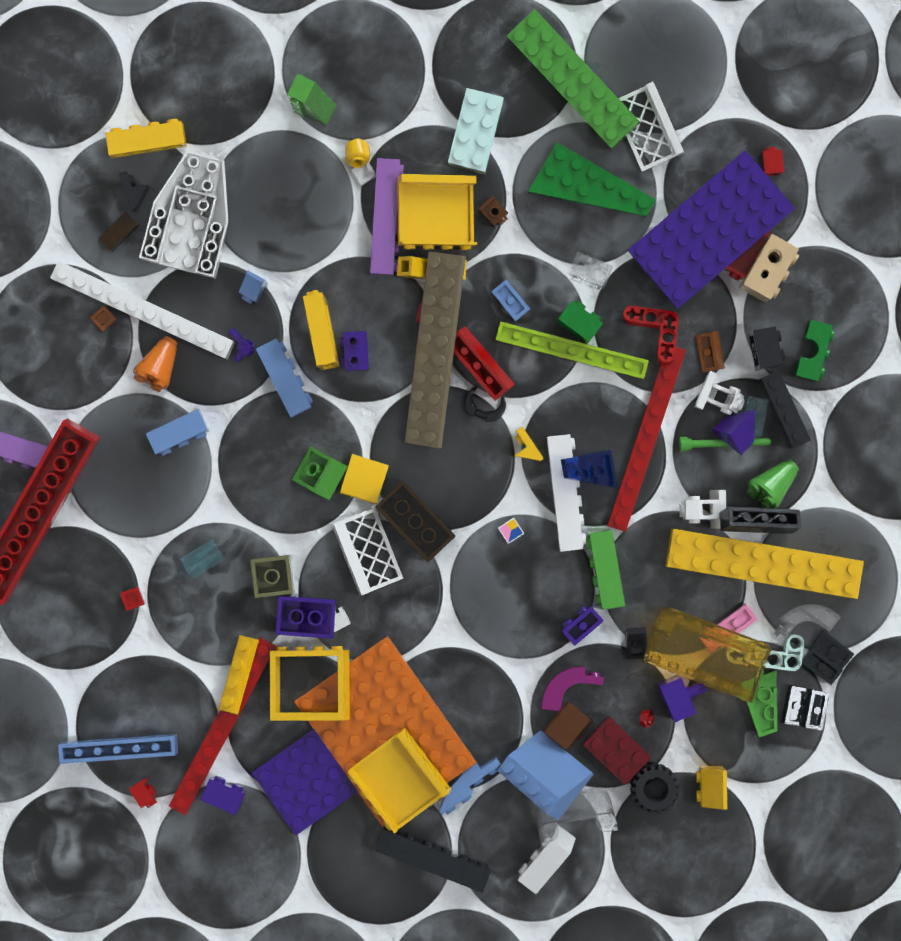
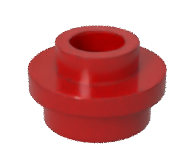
M650 709L648 711L643 710L640 716V725L648 729L655 721V715H653V711Z

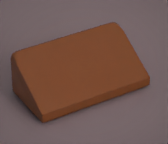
M718 331L695 335L702 373L725 369Z

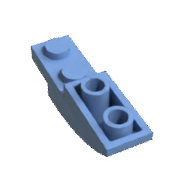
M497 757L481 767L476 761V764L457 777L451 785L450 793L442 801L439 809L441 815L444 813L448 815L456 809L455 805L460 802L464 804L472 798L473 790L470 786L473 784L475 787L484 781L483 777L488 773L491 776L497 772L501 765Z

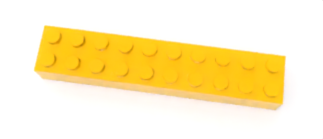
M671 528L665 566L858 599L864 561Z

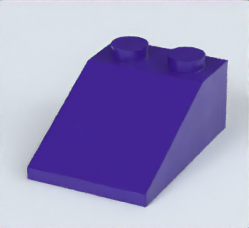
M288 595L278 596L276 635L334 639L336 600Z

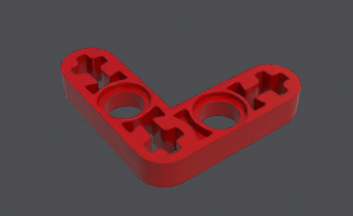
M639 306L626 307L623 313V320L626 324L659 329L657 361L664 366L670 365L674 360L676 351L678 315L669 310ZM630 312H633V315H634V318H633V319H630V316H629V313H630ZM647 314H653L656 317V320L654 322H648L645 316ZM668 317H671V320H672L670 329L667 328V325H668L667 318H668ZM664 334H670L673 337V340L671 342H665L662 336ZM665 348H668L667 355L670 356L668 359H664L663 356Z

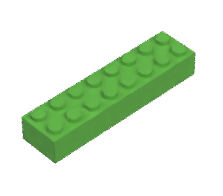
M536 9L507 35L612 149L640 124V121Z

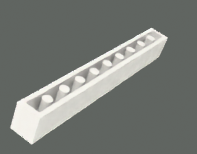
M60 261L57 262L50 277L54 281L227 360L234 347L235 342Z

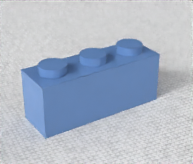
M197 409L146 433L154 453L165 456L171 453V449L176 446L182 448L190 444L189 440L193 438L199 440L207 436L206 432L210 430L201 411Z

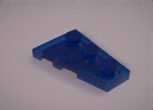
M611 450L561 459L564 479L612 488L618 487Z

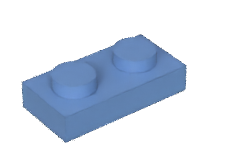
M507 280L491 291L515 322L530 310Z

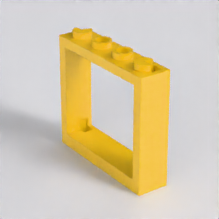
M318 290L306 292L307 295L303 296L316 366L320 370L340 367L327 300L323 293H319Z
M314 646L313 650H306V647H295V651H288V647H277V651H270V721L350 720L349 650H343V646H331V650H325V646ZM338 656V712H280V657Z

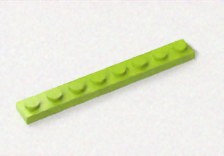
M501 321L495 340L644 379L649 360Z

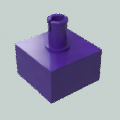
M678 674L656 683L670 717L674 722L696 714L691 700L693 697L707 692L706 687H703L705 686L703 681L686 687Z

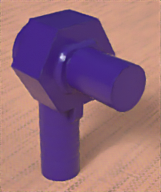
M232 328L228 333L237 342L238 349L234 359L240 362L244 356H251L253 354L255 345L249 339L244 340L235 328Z

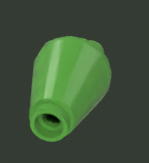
M788 459L748 482V495L752 499H757L761 503L762 508L777 509L797 476L798 466Z

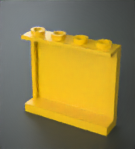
M401 174L397 176L398 246H404V249H415V246H423L424 250H432L434 246L441 247V250H452L453 247H460V250H471V247L476 246L477 242H474L473 185L476 184V176Z
M403 728L348 771L350 781L354 785H358L363 798L371 802L373 811L384 819L385 827L389 831L392 830L394 834L398 829L451 791V787L406 728Z

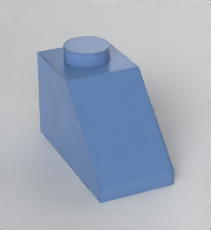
M248 270L239 290V293L243 295L241 299L250 304L253 301L258 303L268 282Z

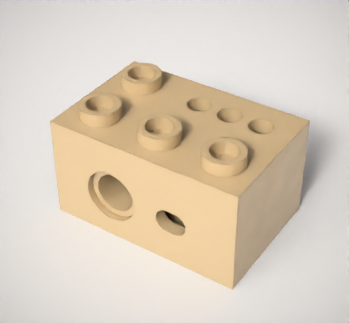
M771 234L766 238L739 289L765 303L771 300V298L775 299L780 291V288H778L780 282H785L790 273L787 271L788 268L794 265L799 257L797 254L799 248ZM769 255L774 257L775 263L769 261Z

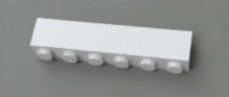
M570 434L546 437L559 551L583 549V545H586L585 533L581 532V526H584L583 514H579L582 500L581 495H577L576 489L580 487L579 476H575L574 469L578 468L577 458L573 457L572 450L575 449V440L571 438Z

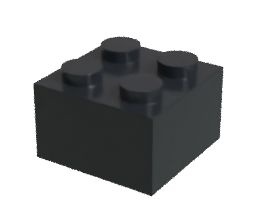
M776 326L748 333L755 371L783 365L785 353L783 349H780L781 333L779 330H776Z

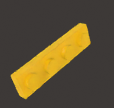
M239 635L218 710L238 715L259 640Z

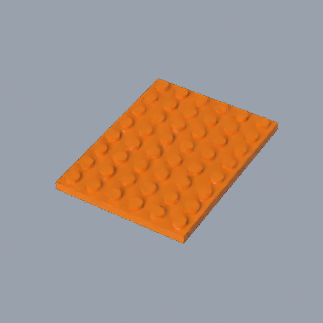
M388 636L349 662L350 720L308 721L347 776L351 767L403 728H406L447 783L476 764L472 754ZM338 671L294 701L301 712H338ZM355 784V788L381 826H385L383 823L384 819L373 811L371 802L363 798L360 793L361 789Z

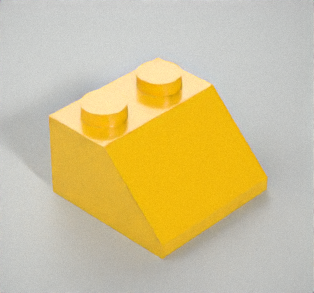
M699 766V771H696V783H699V790L696 791V801L700 802L701 807L727 810V770L723 766Z

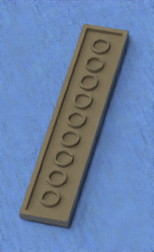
M436 252L428 253L405 443L442 448L466 256Z

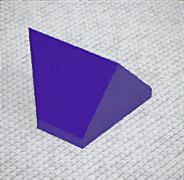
M755 409L727 416L712 430L740 455L754 443Z

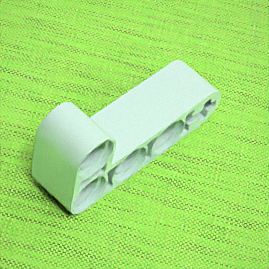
M796 634L787 635L784 640L783 651L730 645L725 650V657L728 661L736 664L796 671L802 664L804 640ZM792 638H797L799 642L795 648L790 646ZM734 649H736V652L744 654V661H742L743 657L735 656L733 659L730 652H734ZM755 651L758 654V659L751 662L749 654ZM771 654L777 656V661L774 664H769L768 657ZM790 657H795L796 664L793 667L787 665V660Z

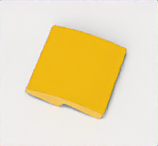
M352 454L340 493L377 505L389 465Z

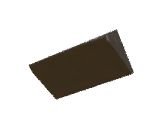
M125 212L99 239L113 252L140 225Z

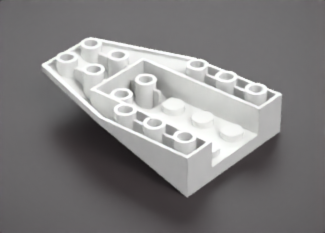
M186 151L153 202L139 255L141 260L216 279L229 222L224 160Z

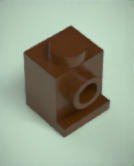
M494 196L490 197L479 208V212L493 227L497 224L500 227L508 220L506 217L508 212ZM497 209L499 213L492 215L491 211Z

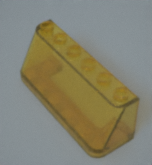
M667 607L662 609L652 626L643 661L752 703L767 665L771 647L756 639Z

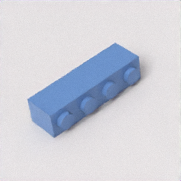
M274 339L256 348L290 417L293 418L311 409L313 400L309 392H304L302 386L305 384L300 375H295L293 369L296 367L291 358L287 359L284 353L287 349L283 341L279 342L277 339Z

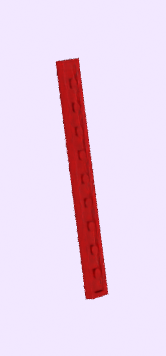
M676 347L673 362L666 366L660 365L607 525L609 527L624 532L627 530L686 352L684 349ZM666 348V350H665L664 359H668V357H670V356L667 355V354H668V348Z
M262 637L258 639L259 642L238 715L219 711L169 804L170 808L183 815L187 814L270 660V651H274L277 645Z

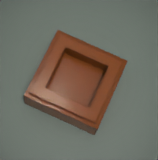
M105 305L90 317L102 332L117 320Z

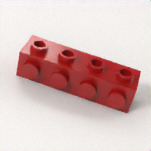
M466 326L456 332L454 354L471 372L476 381L483 386L487 394L496 401L515 384Z

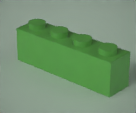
M607 530L588 534L589 538H586L587 549H591L592 552L589 562L590 567L595 570V576H592L594 587L598 588L599 595H595L597 606H601L602 610L623 607L625 602L613 531Z

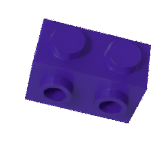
M367 331L343 332L344 337H340L341 349L344 348L345 355L341 356L342 368H345L346 372L369 371Z
M583 606L577 611L578 616L575 619L569 618L562 624L564 628L561 631L574 646L604 622L592 606Z
M215 775V778L211 776L200 800L236 815L247 791L243 790L244 787L239 784L233 783L231 785L226 783V779Z

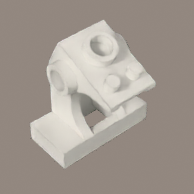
M709 371L694 407L703 410L705 403L708 402L720 407V411L725 414L731 415L732 412L737 414L738 410L742 409L745 401L743 399L744 396L740 393L741 390L732 386L727 389L715 384L714 381L717 373ZM717 390L728 394L724 404L714 400Z
M710 490V500H700V496H688V500H682L683 503H679V516L689 520V523H700V519H710V529H721L719 512L726 509V490ZM702 504H710V515H702Z

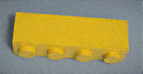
M178 119L167 120V123L164 124L150 122L148 126L144 127L131 125L129 129L125 130L112 128L110 132L105 133L108 154L111 158L187 147L184 124L182 121H178Z

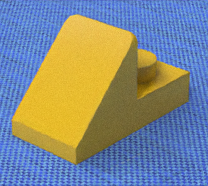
M524 428L518 429L516 431L518 435L515 438L521 446L525 445L526 448L514 456L537 461L543 460V456Z

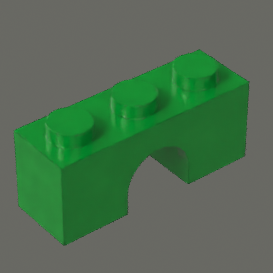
M815 320L808 321L803 340L812 342L816 352L812 358H798L794 377L812 382H818L819 379L823 378L825 368L822 367L824 360L827 361L830 349H827L828 343L832 342L835 333L832 330L833 325Z

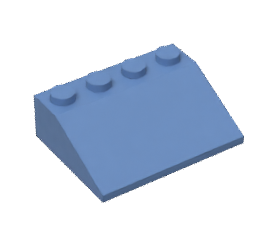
M542 730L509 754L497 770L544 812L556 820L561 818L594 775Z

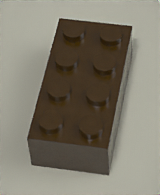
M403 480L375 506L427 562L433 559L456 537Z

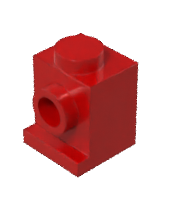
M145 777L129 788L140 808L144 806L150 808L157 803L154 787L151 784H147L148 777Z

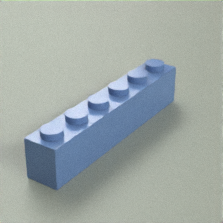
M177 734L62 742L58 744L59 764L175 756L178 754Z

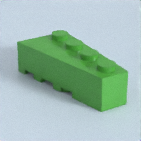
M297 73L287 94L294 113L302 117L307 115L327 125L337 104L332 102L331 98H326L327 94L322 91L316 82Z

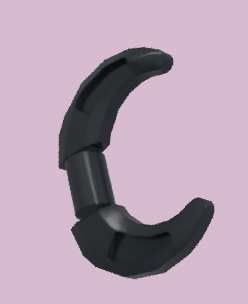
M475 386L467 392L464 405L467 413L472 417L475 415L486 419L485 422H494L504 414L506 409L504 397H501L499 407L488 413L478 409L473 401V394L477 387Z

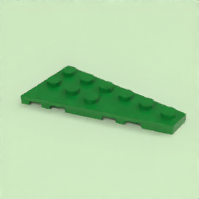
M558 142L555 144L528 193L603 207L643 217L647 216L656 201L653 197Z

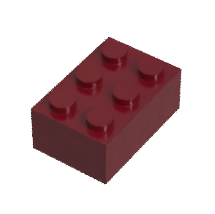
M609 715L582 742L624 785L652 758Z

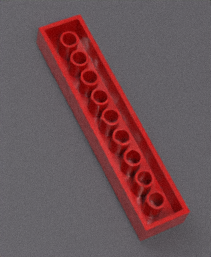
M68 418L62 421L0 531L1 605L9 602L101 437Z

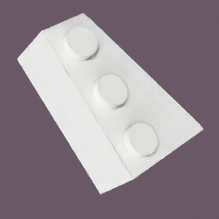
M557 824L551 834L543 840L541 847L532 853L528 864L524 863L518 871L520 873L518 881L537 894L571 854L576 838Z

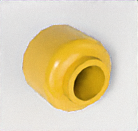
M359 138L349 141L345 146L346 162L354 168H361L366 165L370 160L369 144Z

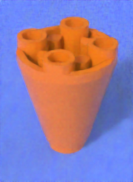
M164 336L135 366L133 378L140 383L146 382L150 384V388L157 392L167 389L170 383L178 343L174 339Z

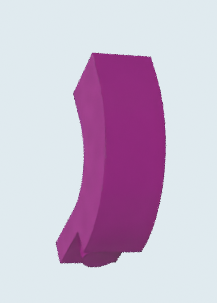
M585 666L566 668L557 673L548 682L542 696L541 708L560 711L563 695L570 686L576 683L603 685L604 677L600 676L599 672L588 671V674H585Z

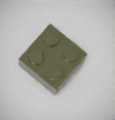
M290 555L250 560L255 598L295 593Z

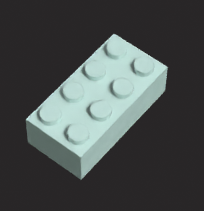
M466 88L448 159V166L485 175L504 97Z

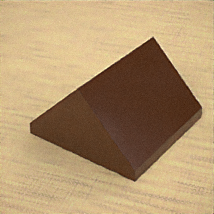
M567 701L544 729V732L564 749L570 751L593 723V720Z

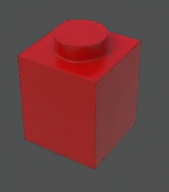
M777 147L765 148V151H762L760 154L761 169L767 176L782 175L784 173L782 149L777 150Z

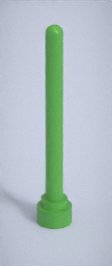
M679 437L680 452H688L692 448L730 447L722 439L692 440L688 437ZM754 438V443L751 446L770 445L771 439Z

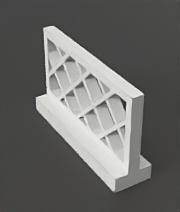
M654 82L648 83L646 86L618 98L621 102L631 103L630 111L633 105L644 108L641 117L637 119L640 121V124L643 122L651 125L648 136L638 133L640 124L636 127L635 131L631 132L634 133L632 138L630 134L627 135V139L642 172L676 156L685 154ZM644 91L647 95L645 106L635 102L637 95ZM646 109L654 112L655 118L653 123L642 120ZM653 127L662 130L663 134L660 141L650 137ZM636 134L646 138L643 149L636 147L634 144ZM649 139L659 143L655 153L645 150ZM661 144L669 146L672 154L666 157L658 155ZM644 152L654 155L652 163L646 166L641 161Z
M376 508L332 524L359 596L403 579ZM373 513L375 518L373 527L363 523L365 516ZM353 521L359 524L355 534L347 530L345 523ZM361 525L371 529L368 539L357 535ZM373 531L381 533L382 540L380 545L370 541ZM356 538L366 542L362 552L354 548L353 544ZM368 543L378 547L374 557L364 553ZM380 549L388 551L389 558L387 563L377 559ZM363 555L373 559L369 570L361 566L360 562ZM375 561L385 565L381 575L371 571ZM387 567L394 568L398 577L393 579L384 577ZM370 573L380 577L378 584L371 588L367 581Z

